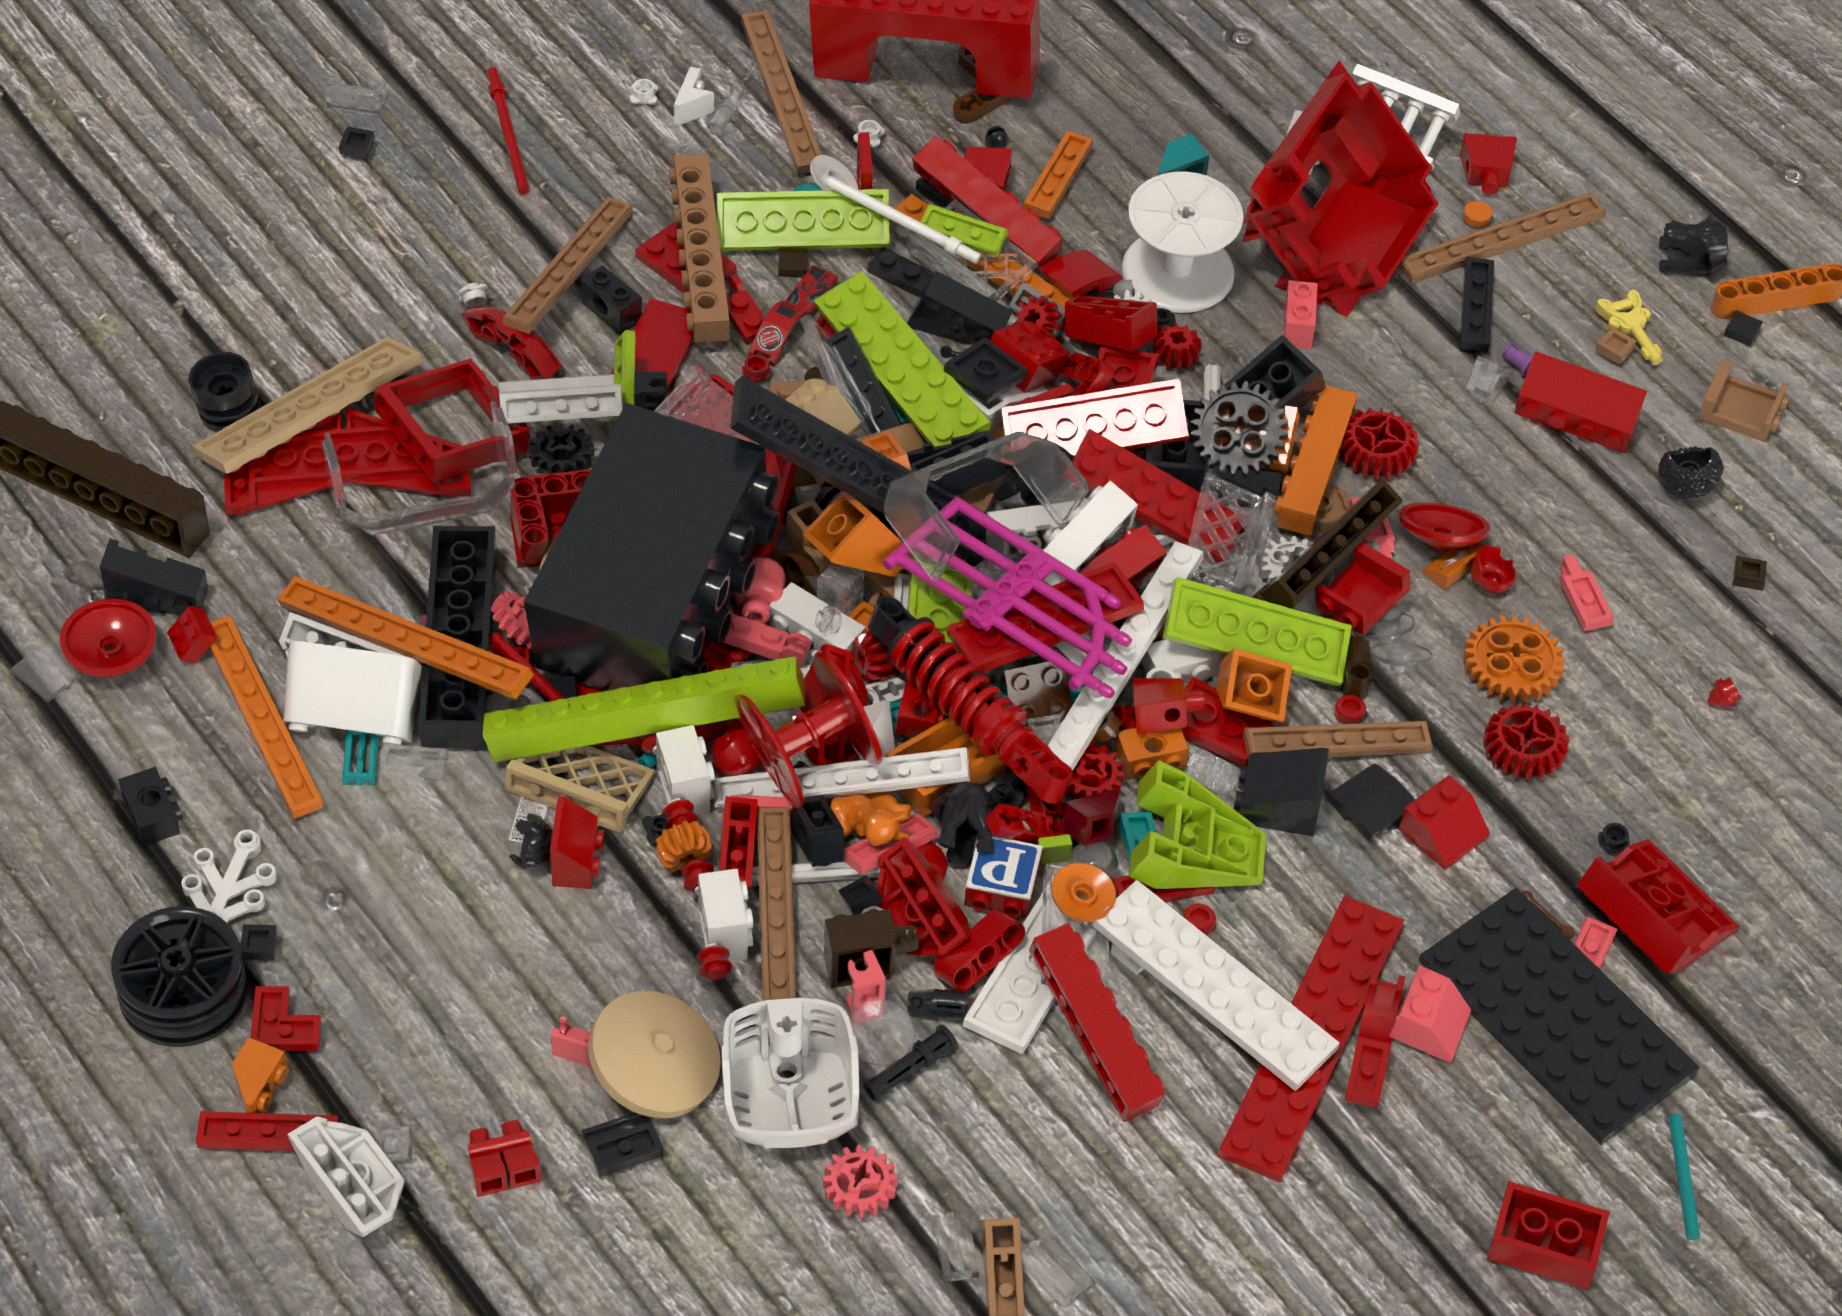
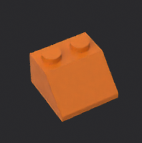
M1234 648L1220 661L1216 690L1223 708L1282 724L1285 718L1292 665Z

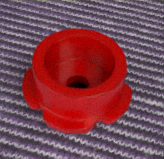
M756 354L747 357L745 366L742 367V374L755 382L768 378L771 373L768 360L762 355Z

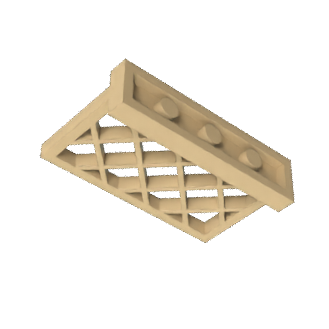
M588 745L522 757L516 761L511 760L506 767L505 790L556 809L558 796H565L596 815L599 826L621 834L627 826V817L654 779L655 770ZM579 753L584 755L585 759L570 762L567 755ZM561 756L562 764L548 766L545 760ZM539 761L542 768L536 769L526 765V763ZM608 764L613 766V770L599 773L596 765ZM586 767L590 768L592 774L577 777L574 771ZM568 772L571 779L565 780L554 774ZM635 774L643 778L641 781L628 783L625 776ZM614 778L619 779L621 785L606 788L603 782ZM597 782L600 790L595 791L582 785ZM626 793L628 800L624 802L611 796Z

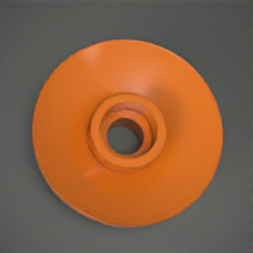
M1085 863L1069 864L1061 868L1052 881L1051 894L1054 903L1062 913L1074 920L1081 922L1100 920L1109 913L1115 904L1116 891L1113 882L1106 873L1093 865ZM1077 896H1082L1085 900H1082Z

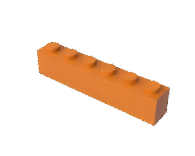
M1326 385V388L1321 391L1320 396L1316 395L1313 398L1310 412H1313V416L1307 415L1303 428L1306 436L1300 435L1296 447V452L1299 455L1292 456L1289 466V472L1292 475H1286L1282 485L1281 493H1285L1284 497L1278 496L1274 513L1279 515L1276 527L1312 536L1340 455L1339 449H1341L1350 417L1354 415L1357 393Z

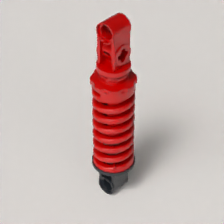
M882 596L878 598L867 627L873 635L888 647L887 661L901 673L905 674L911 682L916 683L917 688L922 693L927 694L928 699L933 704L938 705L939 710L944 715L950 716V721L955 726L961 727L964 735L970 738L983 756L997 754L998 759L1004 765H1008L1015 775L1022 779L1041 800L1052 804L1060 802L1072 779L1073 771L1052 752L1047 744L1043 743L1036 736V732L1031 727L1025 726L1027 721L1026 711L1023 708H1019L1015 703L1013 704L1009 697H1001V690L997 686H990V679L986 675H979V669L975 664H968V658L963 653H956L957 648L952 642H945V635L939 632V629L935 627L934 622L930 618L922 617L916 619L903 607L899 600L893 597Z

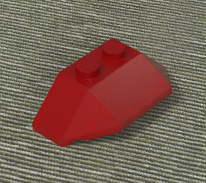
M827 643L823 644L819 651L825 652L836 663L852 686L863 707L867 706L868 691L858 668L853 662L855 659L852 652ZM813 663L804 678L805 706H800V711L803 713L826 702L816 677ZM843 730L819 742V748L812 746L804 750L815 765L851 762L859 757Z
M903 837L879 857L880 872L877 890L883 902L876 906L879 911L890 909L894 926H915L919 939L918 950L907 952V955L945 957L969 937L967 917L937 870L907 838Z

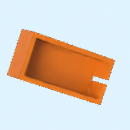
M950 717L886 753V757L967 747L970 781L967 782L983 784L1010 768L998 759L997 754L983 756L970 738L964 735L961 727L955 726L950 721ZM957 783L901 789L898 791L917 813L926 817L933 813L931 801L940 796L949 785Z

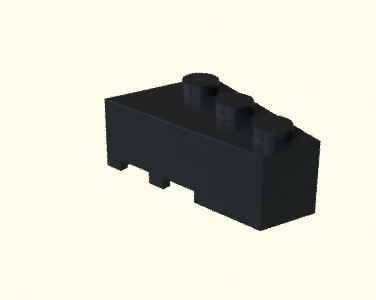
M935 270L918 298L907 324L914 330L973 345L984 337L990 341L994 331L1006 327L1013 310Z
M988 430L951 438L950 444L933 447L932 442L922 444V450L907 453L912 472L955 496L966 493L974 487L991 482L1007 474L1000 444Z

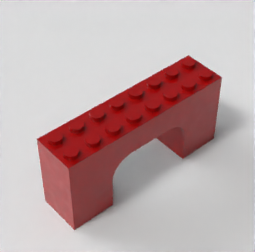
M809 0L814 77L868 83L878 48V38L884 36L953 42L970 51L976 62L977 94L1032 98L1040 63L1039 0Z

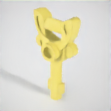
M1631 290L1626 299L1612 303L1607 299H1599L1595 304V310L1608 321L1609 329L1614 327L1628 336H1634L1641 346L1640 352L1645 360L1649 359L1653 365L1660 364L1663 360L1661 357L1662 350L1657 344L1651 342L1643 330L1646 322L1649 321L1651 312L1647 308H1641L1642 301L1638 291Z

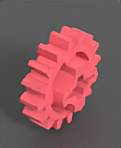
M505 591L504 594L501 593L492 603L493 606L490 610L495 613L493 619L499 622L498 627L502 631L507 632V637L514 638V641L519 645H524L525 643L527 648L531 650L532 645L524 605L526 596L520 597L515 591L513 594Z
M857 1145L856 1152L851 1153L847 1147L843 1148L842 1158L834 1154L832 1155V1165H825L823 1188H825L826 1200H833V1209L835 1211L844 1207L845 1216L847 1217L851 1215L852 1211L858 1213L859 1219H863L864 1211H869L873 1216H877V1207L880 1206L883 1209H887L889 1199H894L896 1195L895 1187H897L898 1175H894V1163L886 1164L887 1155L885 1153L878 1157L875 1156L874 1147H871L867 1153L863 1152L861 1145Z

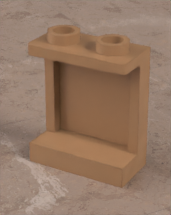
M1721 360L1703 400L1698 418L1765 442L1769 432H1776L1781 420V416L1777 414L1778 412L1784 413L1790 397L1785 395L1788 384L1782 383L1779 392H1775L1729 375L1733 364Z

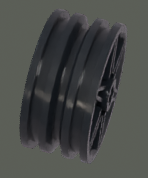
M176 906L151 912L134 922L122 934L114 948L111 972L122 1015L135 1033L152 1043L169 1047H186L209 1041L228 1029L238 1018L245 1005L248 986L239 940L230 925L210 911L196 907ZM211 979L217 980L216 984L212 987L207 983ZM150 990H154L152 997L146 995Z

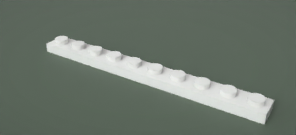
M1177 541L1174 542L1141 595L1144 601V610L1128 616L1120 629V632L1123 631L1132 638V643L1126 647L1120 645L1114 639L1106 651L1115 657V660L1118 659L1127 666L1126 673L1124 675L1117 674L1110 667L1107 668L1099 663L1092 674L1100 679L1102 683L1111 686L1115 691L1114 696L1111 699L1105 698L1098 694V691H1094L1085 685L1048 744L1052 752L1066 763L1072 771L1164 624L1167 617L1173 580L1176 577L1191 580L1203 560V551Z

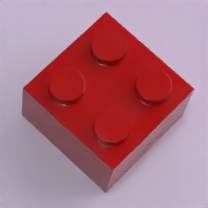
M1027 320L994 331L990 340L1028 369L1027 377L1015 385L1024 393L1055 382L1070 354L1062 347L1059 341L1049 338L1040 331L1035 323Z

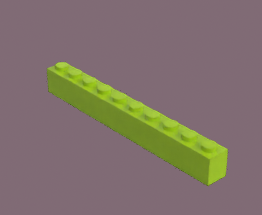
M796 656L778 658L761 663L746 664L734 668L714 670L707 673L485 713L483 737L493 762H501L648 735L690 725L697 726L739 718L735 697L740 694L750 698L762 713L805 706V683Z

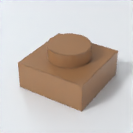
M1612 327L1597 343L1595 351L1620 365L1635 349L1637 340Z

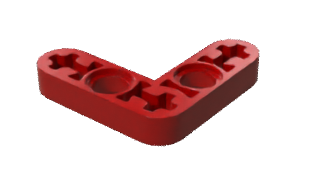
M1074 353L1067 358L1061 373L1073 383L1079 384L1072 396L1104 391L1114 375V369L1101 359Z
M1027 784L1026 789L1031 810L1000 804L986 816V824L989 830L994 835L1005 839L1037 845L1039 838L1067 834L1063 831L1064 810L1062 801L1055 804L1047 803L1050 807L1049 810ZM1023 821H1025L1029 825L1032 832L1026 829V827L1023 824Z

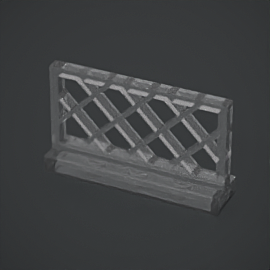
M956 199L944 208L983 221ZM909 231L906 234L908 252L934 272L936 270L996 302L1037 267L1035 260L1008 239H1006L1003 245L1004 254H999L997 258L981 254L978 262H984V271H971L967 268V263L971 261L959 255H950L941 248L942 246L913 231ZM1005 261V270L988 271V262ZM1008 261H1021L1025 266L1020 270H1008ZM988 278H1005V283L995 290L988 284Z
M1207 473L1203 480L1188 546L1197 547L1198 550L1203 551V559L1208 567L1203 568L1199 566L1194 575L1226 590L1249 597L1257 587L1277 496L1265 492L1260 497ZM1213 486L1219 489L1224 498L1216 500L1210 487ZM1241 499L1250 503V510L1243 512L1236 500ZM1228 503L1235 515L1227 517L1220 505ZM1212 508L1219 520L1211 523L1205 514V510ZM1238 520L1245 530V533L1239 535L1231 524ZM1223 526L1230 538L1221 540L1214 528ZM1206 531L1213 544L1205 546L1199 533ZM1233 543L1240 555L1232 558L1225 547L1226 545ZM1217 549L1224 561L1216 564L1209 551ZM1228 566L1234 576V581L1225 578L1220 569Z

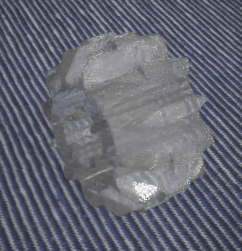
M1197 749L1187 763L1185 773L1203 786L1222 796H1228L1238 783L1239 769L1204 749Z

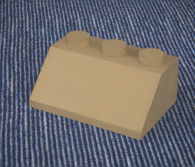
M809 379L785 399L849 436L861 427L860 419L836 386L827 384L822 379Z

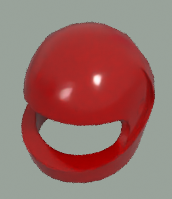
M737 718L731 719L726 723L729 728L728 732L724 736L716 738L711 749L713 764L725 777L753 774L762 763L754 751L741 721Z

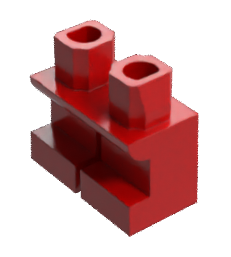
M516 1119L502 1124L501 1131L503 1136L490 1139L488 1129L479 1128L470 1131L468 1153L477 1197L508 1190L506 1173L511 1189L541 1182L540 1163L537 1154L534 1152L529 1130L524 1131L519 1120Z

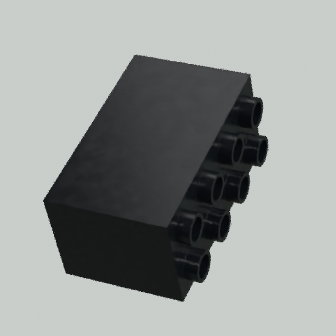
M625 403L524 600L535 668L558 676L575 675L576 682L603 691L707 673L709 662L703 659L702 656L709 642L722 645L728 635L733 611L726 608L733 592L746 595L753 582L757 563L750 556L757 543L769 546L778 528L780 512L770 508L776 493L778 478L767 473L765 448L746 440Z

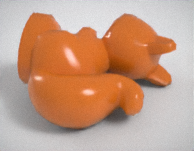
M887 792L864 795L856 794L848 797L838 796L832 800L831 809L844 828V838L848 837L851 833L859 836L865 835L872 846L884 845L893 839L900 840L903 837L909 840L908 834L899 831V822L910 818L912 808L908 804H899L896 797Z

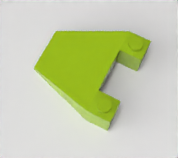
M1158 760L1139 781L1136 805L1164 817L1163 833L1159 835L1150 831L1131 852L1128 876L1155 889L1260 885L1263 882L1266 833L1190 775Z

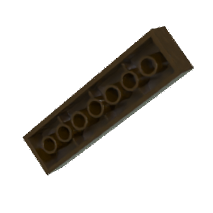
M0 401V469L186 558H190L210 535L204 495L198 490L185 487L169 476H162L151 471L143 464H136L118 452H111L102 448L92 440H85L75 435L69 429H62L51 424L43 417L34 416L18 405H11L5 401Z

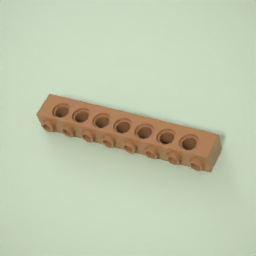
M708 153L674 155V167H669L670 185L675 184L676 186L671 188L672 205H678V208H674L675 225H680L681 229H676L677 246H683V249L679 250L680 267H685L686 269L681 271L682 288H688V292H684L685 309H690L691 313H686L687 331H693L694 343L729 340V313Z

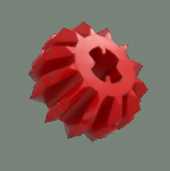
M1029 296L1028 303L1024 301L1019 302L1022 310L1020 312H1013L1014 316L1018 317V320L1013 324L1024 320L1036 322L1041 332L1049 338L1056 339L1053 330L1062 329L1061 325L1056 323V321L1063 317L1060 312L1056 311L1057 304L1053 301L1049 302L1045 296H1040L1039 299L1035 296Z
M1176 322L1172 328L1164 325L1161 331H1157V337L1154 338L1152 344V352L1158 354V364H1165L1166 370L1173 367L1177 372H1179L1181 367L1190 370L1192 364H1196L1199 360L1202 348L1197 330L1189 331L1188 324L1184 327H1178Z
M869 630L855 637V646L853 647L855 652L854 659L864 680L868 683L892 678V676L896 675V667L892 666L886 659L888 650L886 645Z

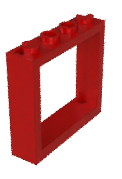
M472 359L375 388L374 410L431 482L528 452V441L531 435L529 434L527 423L502 424L500 391L491 384L484 371H481ZM466 389L502 434L441 453L405 407Z

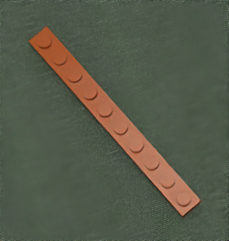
M297 576L292 578L277 598V601L284 608L515 700L534 676L529 667Z

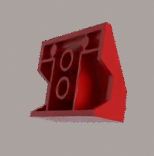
M1650 839L1627 846L1611 862L1606 863L1600 856L1595 858L1577 884L1585 893L1587 899L1596 904L1608 916V919L1614 925L1619 926L1630 937L1631 942L1638 948H1641L1653 960L1655 966L1667 975L1687 967L1740 927Z

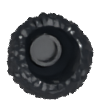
M1697 446L1689 447L1688 449L1685 447L1684 449L1679 448L1677 451L1670 450L1665 452L1659 463L1658 473L1666 488L1674 495H1677L1678 498H1698L1709 494L1710 490L1716 488L1723 474L1724 465L1719 453L1712 447L1705 449L1698 448Z

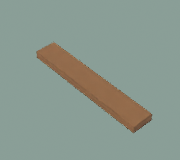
M1426 721L1245 728L1243 732L1248 759L1249 754L1312 748H1328V757L1430 753L1433 748Z

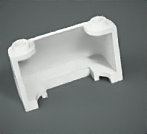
M290 641L283 722L289 725L288 729L291 731L307 733L308 728L322 726L376 734L383 738L382 743L401 746L402 741L411 742L423 667L415 659L401 655L302 641Z

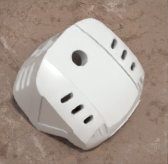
M811 998L775 999L749 1004L728 1016L724 1025L722 1076L725 1121L731 1136L751 1144L763 1146L764 1148H795L828 1143V1141L840 1137L858 1125V1046L856 1036L853 1035L849 1017L841 1006ZM812 1009H818V1010H822V1011H826V1012L832 1013V1014H834L835 1016L828 1015V1014H824V1013H820V1012H815V1011H811V1010H812ZM757 1014V1015H755V1016L749 1017V1018H747V1019H744V1020H742V1021L736 1023V1021H738V1020H740V1019H742V1018H744V1017H746V1016H748V1015ZM811 1020L824 1021L833 1024L835 1027L818 1022H812ZM754 1024H758V1025H756V1026H754V1027H750V1028H748V1029H746V1030H743V1031H741V1032H739V1033L736 1034L737 1031H739V1030H741V1029H743V1028H745V1027H748V1026L754 1025ZM815 1030V1031L826 1032V1033H829V1034H831V1035H834L835 1038H834V1037H831V1036H828V1035L811 1032V1031ZM768 1033H769L771 1045H768ZM751 1035H757V1036H755V1037L749 1038V1039H747V1040H745V1041H742V1042L736 1044L738 1041H740V1040H742V1039H744V1038H747V1037H749V1036H751ZM791 1071L795 1076L782 1078L779 1076V1073Z

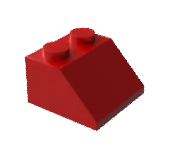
M1450 775L1446 776L1404 808L1399 828L1405 836L1444 870L1448 869L1490 836L1489 829L1473 795Z
M558 796L550 846L552 886L592 889L593 876L599 877L601 858L596 857L597 849L603 850L604 830H599L598 817L567 797Z

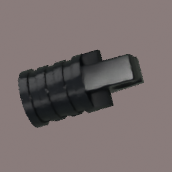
M936 988L910 991L908 994L907 1012L934 1019L963 1021L967 1015L968 991H950L948 989L940 990Z

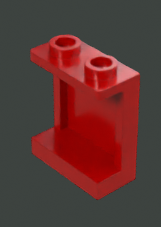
M1361 542L1354 549V562L1327 587L1322 584H1318L1315 587L1316 607L1322 613L1330 614L1342 623L1352 625L1351 629L1365 635L1410 591V570Z

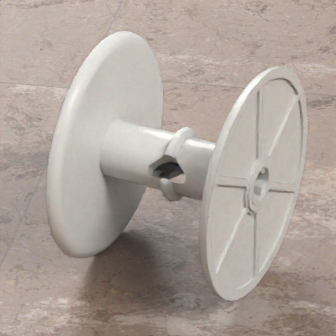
M1170 172L1155 176L1144 182L1136 189L1129 203V219L1133 229L1140 238L1131 244L1122 261L1123 279L1132 280V292L1134 295L1139 290L1144 297H1149L1152 302H1157V308L1168 309L1173 313L1197 312L1216 305L1226 297L1234 282L1233 262L1224 248L1237 237L1243 224V210L1238 198L1223 183L1199 173Z

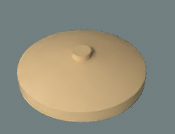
M635 991L621 995L602 1010L595 1020L589 1035V1060L599 1083L619 1104L638 1114L654 1118H673L687 1114L702 1104L718 1080L721 1065L720 1051L711 1028L696 1010L671 995L656 991Z

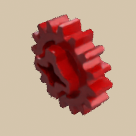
M1091 741L1090 746L1086 748L1073 769L1072 779L1064 795L1071 792L1073 794L1072 800L1116 788L1120 790L1125 773L1122 772L1123 762H1115L1118 754L1116 752L1108 754L1106 752L1107 745H1103L1099 749L1096 748L1095 741Z

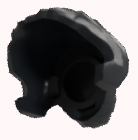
M528 813V822L519 820L515 825L517 830L524 835L520 857L514 854L509 855V857L518 866L535 867L549 860L553 829L541 816Z

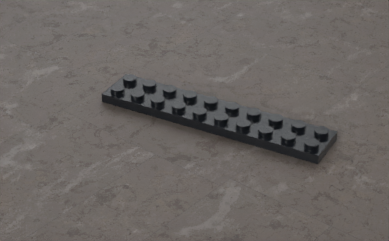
M741 376L735 382L730 425L732 430L911 528L913 531L920 529L956 497L748 378ZM959 511L948 519L954 525L986 544L987 529ZM937 529L928 537L930 540L977 566L985 560L984 557L940 529Z

